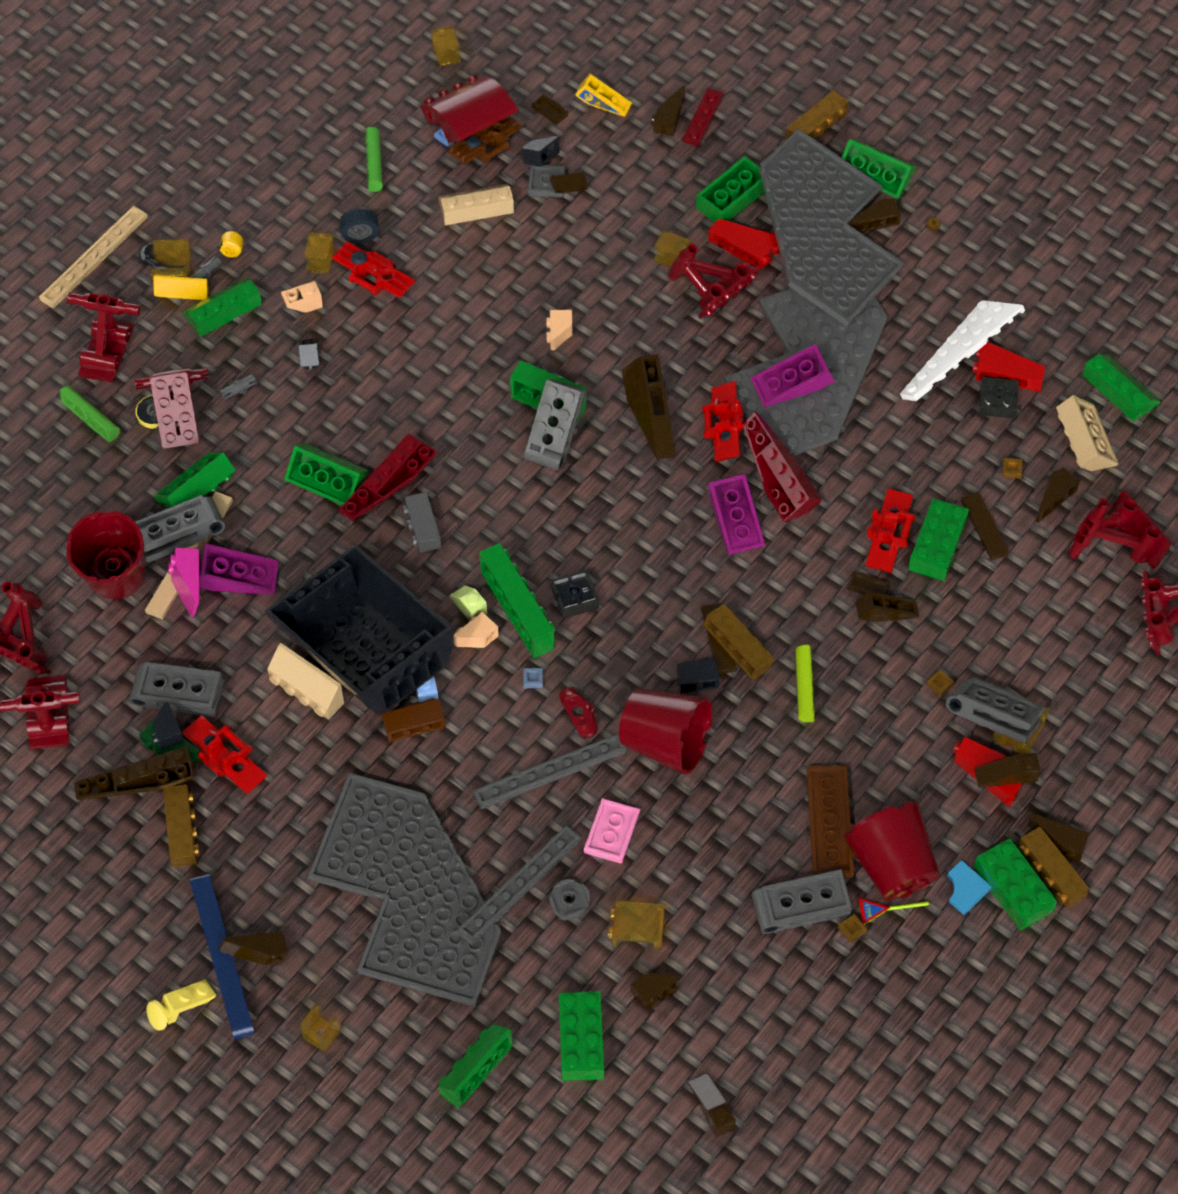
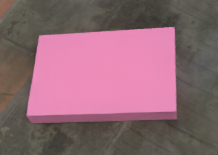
M602 798L584 847V853L622 864L640 814V809Z

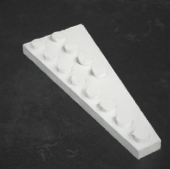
M981 300L911 382L906 385L900 393L902 399L911 401L920 399L932 389L931 387L934 382L943 380L946 377V372L952 367L956 369L959 366L958 362L964 357L968 359L987 343V338L995 334L997 335L1001 332L1000 328L1004 324H1010L1014 321L1013 317L1019 312L1023 313L1025 311L1023 305Z

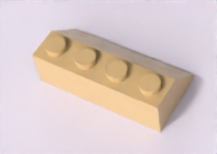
M507 184L438 196L445 225L514 213L513 196L510 186Z
M1072 395L1056 407L1059 413L1058 418L1063 423L1064 432L1071 442L1070 447L1076 454V462L1081 468L1095 471L1119 464L1094 404Z
M282 643L278 645L268 667L269 680L274 685L283 687L290 696H296L303 705H309L319 716H325L327 719H330L344 704L341 684Z

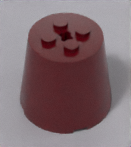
M98 511L85 516L75 524L68 535L66 556L72 569L95 593L103 598L119 600L135 593L140 588L145 577L144 539L136 522L129 516L117 511L102 513Z
M636 689L630 695L621 714L619 741L621 745L681 774H690L698 765L707 743H704L706 731H711L712 703L710 699L700 696Z
M916 802L903 803V807L898 809L891 806L878 811L852 826L853 831L851 833L847 832L844 835L846 843L886 901L907 898L913 893L929 887L940 876L921 809Z

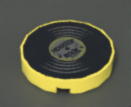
M153 395L143 398L136 407V417L139 423L151 429L158 427Z

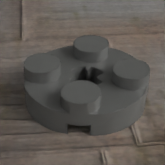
M566 879L555 884L549 896V904L551 910L559 919L573 920L583 916L589 910L590 894L584 884L575 882L572 879ZM571 896L575 900H573V903H566V897Z

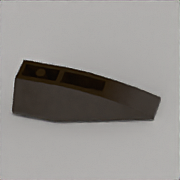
M658 354L641 356L622 369L627 402L656 459L675 457Z
M184 746L74 782L76 799H99L158 791L194 779L197 776V769L188 746Z

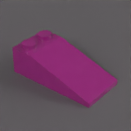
M816 344L750 377L764 407L818 391L835 382Z
M745 474L710 482L706 490L728 555L764 547V539Z
M205 544L199 555V588L220 592L274 595L279 560Z

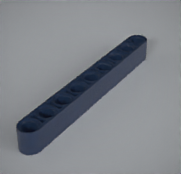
M209 872L191 877L189 880L234 1040L254 1035L233 956L219 952V946L227 935Z

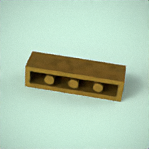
M833 90L786 128V140L797 129H800L813 139L822 136L824 131L829 127H833L840 118H844L847 115L849 101Z
M724 604L707 615L703 626L752 680L770 670L775 659L760 644L759 640L748 631L747 627L738 620L732 610Z
M187 784L164 788L166 825L172 867L197 864L196 857L200 856L198 844H195L194 839L198 838L196 826L193 827L192 824L196 817L195 810L191 809L190 803H194L193 792L188 791Z
M1041 827L1020 838L1019 851L1029 860L1033 870L1043 878L1045 886L1051 888L1055 893V897L1060 904H1063L1068 909L1087 897L1089 887Z

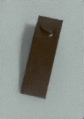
M681 86L657 108L656 115H652L651 125H653V133L674 136L685 100L686 86Z
M895 198L883 199L875 202L854 217L848 225L860 233L899 225L901 213Z
M1064 467L1058 472L1054 471L1049 477L1036 519L1038 523L1077 492L1080 481Z
M868 591L856 602L858 618L860 620L882 622L919 617L916 600Z
M1037 753L1015 755L975 768L978 788L1038 782L1041 771Z
M1031 813L1028 826L1032 830L1041 827L1067 860L1080 862L1089 833Z
M282 931L223 938L219 946V952L261 965H280L288 954Z
M704 1074L688 1081L715 1138L735 1130L736 1120L727 1102L709 1075Z

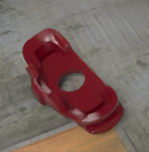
M572 687L562 690L559 698L580 736L587 739L595 735L598 728L595 722V709L592 703H589ZM581 707L583 714L576 717L572 714L573 709Z

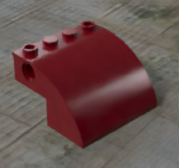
M475 74L467 78L468 82L464 84L459 82L453 85L452 90L448 91L445 89L438 93V97L433 98L432 96L423 100L424 104L420 105V108L428 125L440 124L448 142L461 141L518 112L515 103L498 82L491 77L477 76Z

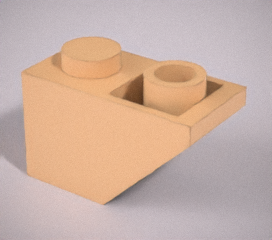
M315 281L281 292L287 308L307 313L323 307L321 293Z
M550 310V317H547V328H550V332H547V343H551V350H555L572 336V310Z
M481 612L478 616L472 617L467 625L456 630L454 645L456 647L484 648L498 637V626Z

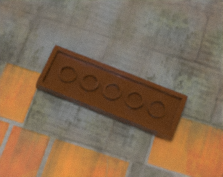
M847 765L807 766L813 876L842 870L843 877H854L853 852L844 838L845 833H851Z

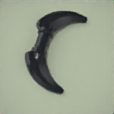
M152 243L146 244L139 251L140 262L150 265L155 272L174 273L184 268L183 265H161V263L152 259L149 254Z

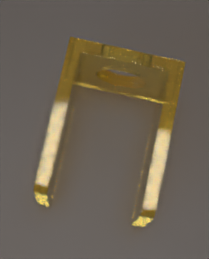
M453 26L432 30V46L439 66L443 67L460 63L461 59L458 53L460 45Z
M662 231L654 246V249L658 250L654 262L671 267L679 253L687 248L692 240Z
M309 233L304 255L308 259L307 271L329 273L334 252L332 234Z
M314 1004L300 1024L303 1039L324 1052L327 1051L341 1031L338 1017L334 1016L330 1023L325 1021L320 1016L317 1004ZM320 1029H325L320 1035V1039H318L316 1032Z

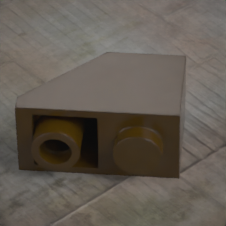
M646 973L631 984V993L646 1011L649 1008L657 1007L666 996H673L678 991L679 979L677 976Z

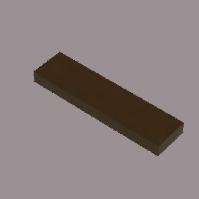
M977 492L963 496L961 502L964 508L969 509L968 516L990 560L1008 556L1009 551L980 493Z
M720 603L701 606L704 621L709 613L720 607ZM706 629L712 656L716 661L718 675L736 672L735 660Z

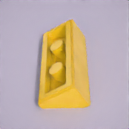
M154 275L153 277L155 297L204 300L208 297L209 286L207 279Z

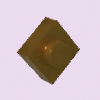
M1003 458L1002 477L1021 479L1022 459Z
M940 669L927 680L926 685L941 697L954 686L955 682Z
M855 914L838 924V929L849 943H852L867 932L866 927Z

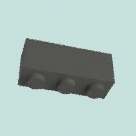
M427 492L405 497V505H402L404 515L409 517V520H407L408 529L413 531L414 534L411 536L413 546H417L419 553L441 548L440 535Z

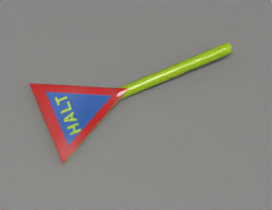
M858 898L863 925L889 910L929 905V902L926 901L885 906Z

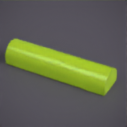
M801 645L795 649L798 719L801 722H814L811 648L809 645Z

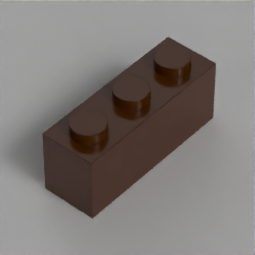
M439 698L435 700L429 699L415 705L409 704L404 708L396 710L390 709L385 714L381 713L388 742L446 728Z

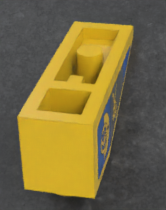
M589 74L580 84L575 96L588 105L624 117L632 102L592 74Z

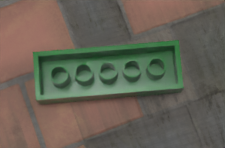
M498 543L479 552L482 576L533 659L553 651L554 642L556 641L554 636L555 627L551 621L548 622L543 607H539L536 603L537 598L535 594L528 590L525 578H521L518 574L519 569L515 563L510 561L507 549H503L501 544Z

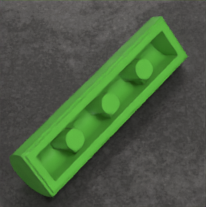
M367 127L368 191L378 192L383 188L380 131L375 127Z
M65 386L60 389L61 402L106 441L111 443L118 437L120 428L72 387Z

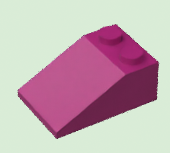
M175 548L174 555L171 554L170 562L168 563V574H171V581L190 617H195L199 604V549Z

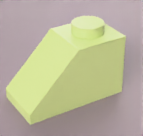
M464 586L449 595L469 621L481 612L485 615L487 614L486 601L476 589Z

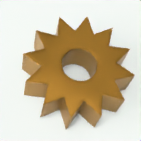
M930 218L926 225L930 230L934 231L935 229L937 231L941 223L938 218Z

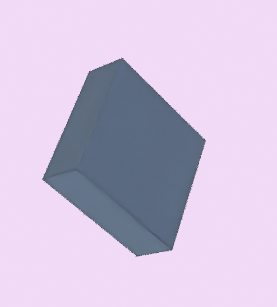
M523 668V687L543 688V668Z

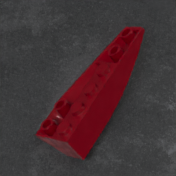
M754 412L743 423V427L765 492L782 520L788 522L810 512L822 499L783 442L757 412Z
M408 433L343 504L338 513L354 522L413 481L438 454V451Z

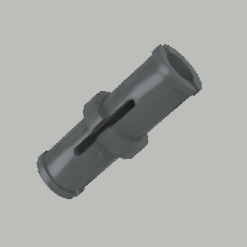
M213 256L207 263L202 264L199 270L189 278H209L212 275L211 273L222 265L221 260Z
M250 374L220 389L222 398L227 400L238 393H244V390L257 384V381H254L256 380L255 376Z

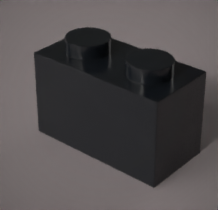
M704 658L693 662L684 661L676 665L680 694L719 688V675L715 658Z

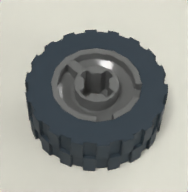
M349 210L339 220L341 237L351 243H366L375 239L379 234L378 216L371 210Z

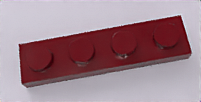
M706 89L683 137V142L700 146L723 98L722 92Z

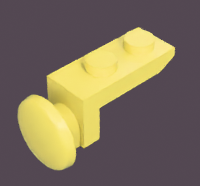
M205 979L164 994L161 1003L157 1000L150 1001L147 1005V1017L153 1028L164 1030L167 1023L176 1022L180 1012L207 1003L215 998L216 994Z

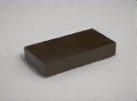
M544 94L531 103V107L555 125L568 116V112Z
M583 172L554 175L550 178L555 194L587 190L589 187Z
M853 571L847 590L863 595L868 591L887 594L890 582Z

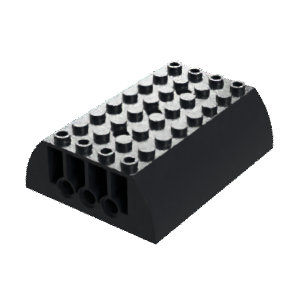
M357 545L349 548L265 610L268 618L366 707L377 713L385 714L446 667L453 647V627ZM339 623H346L344 626H338ZM365 643L370 644L368 647H361Z

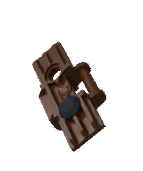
M508 116L463 139L448 149L447 152L463 164L476 157L482 162L488 163L491 158L500 152L510 149V145L505 139L522 129L523 125ZM489 144L492 147H494V149L486 153L485 145Z

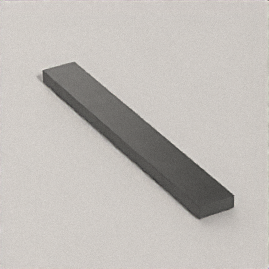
M615 734L473 790V795L480 810L624 754L626 753V748L621 745L619 734Z
M566 825L457 929V933L473 945L581 841V837Z

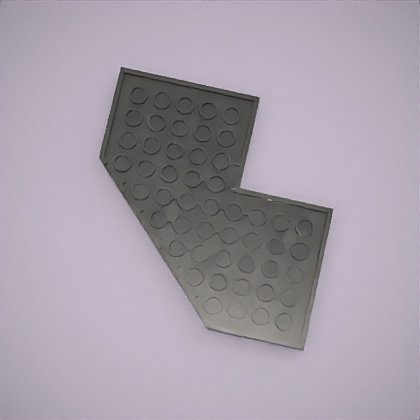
M797 129L759 168L787 283L793 290L845 326H848L903 268L905 263L848 225L881 192L883 186L800 129Z
M792 288L759 299V306L787 354L724 377L725 384L733 381L736 382L737 400L743 406L744 418L747 420L754 412H757L793 456L838 440L851 405L857 395L858 388L862 383L866 369L870 364L874 350L887 323V315L876 297L848 326L839 322ZM816 344L835 382L818 391L764 407L750 377Z
M349 773L308 878L315 882L383 901L359 964L358 973L476 1007L501 937V930L498 924L495 923L473 945L457 933V929L485 901H483L473 879L469 876L464 863L454 849L435 811L430 806L426 795L421 792Z

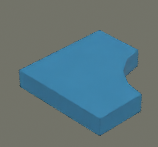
M962 860L947 875L954 888L949 903L963 915L991 890L990 884Z

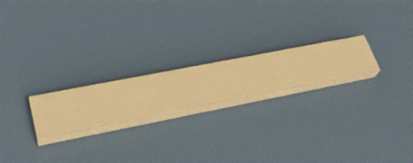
M135 206L129 209L39 296L40 301L54 309L69 292L79 285L148 218L147 214Z
M215 492L212 498L223 519L233 499L232 497ZM208 533V539L186 548L199 549L200 555L204 545L209 543L213 535ZM168 572L145 609L147 614L162 620L178 595L171 581V574H168Z

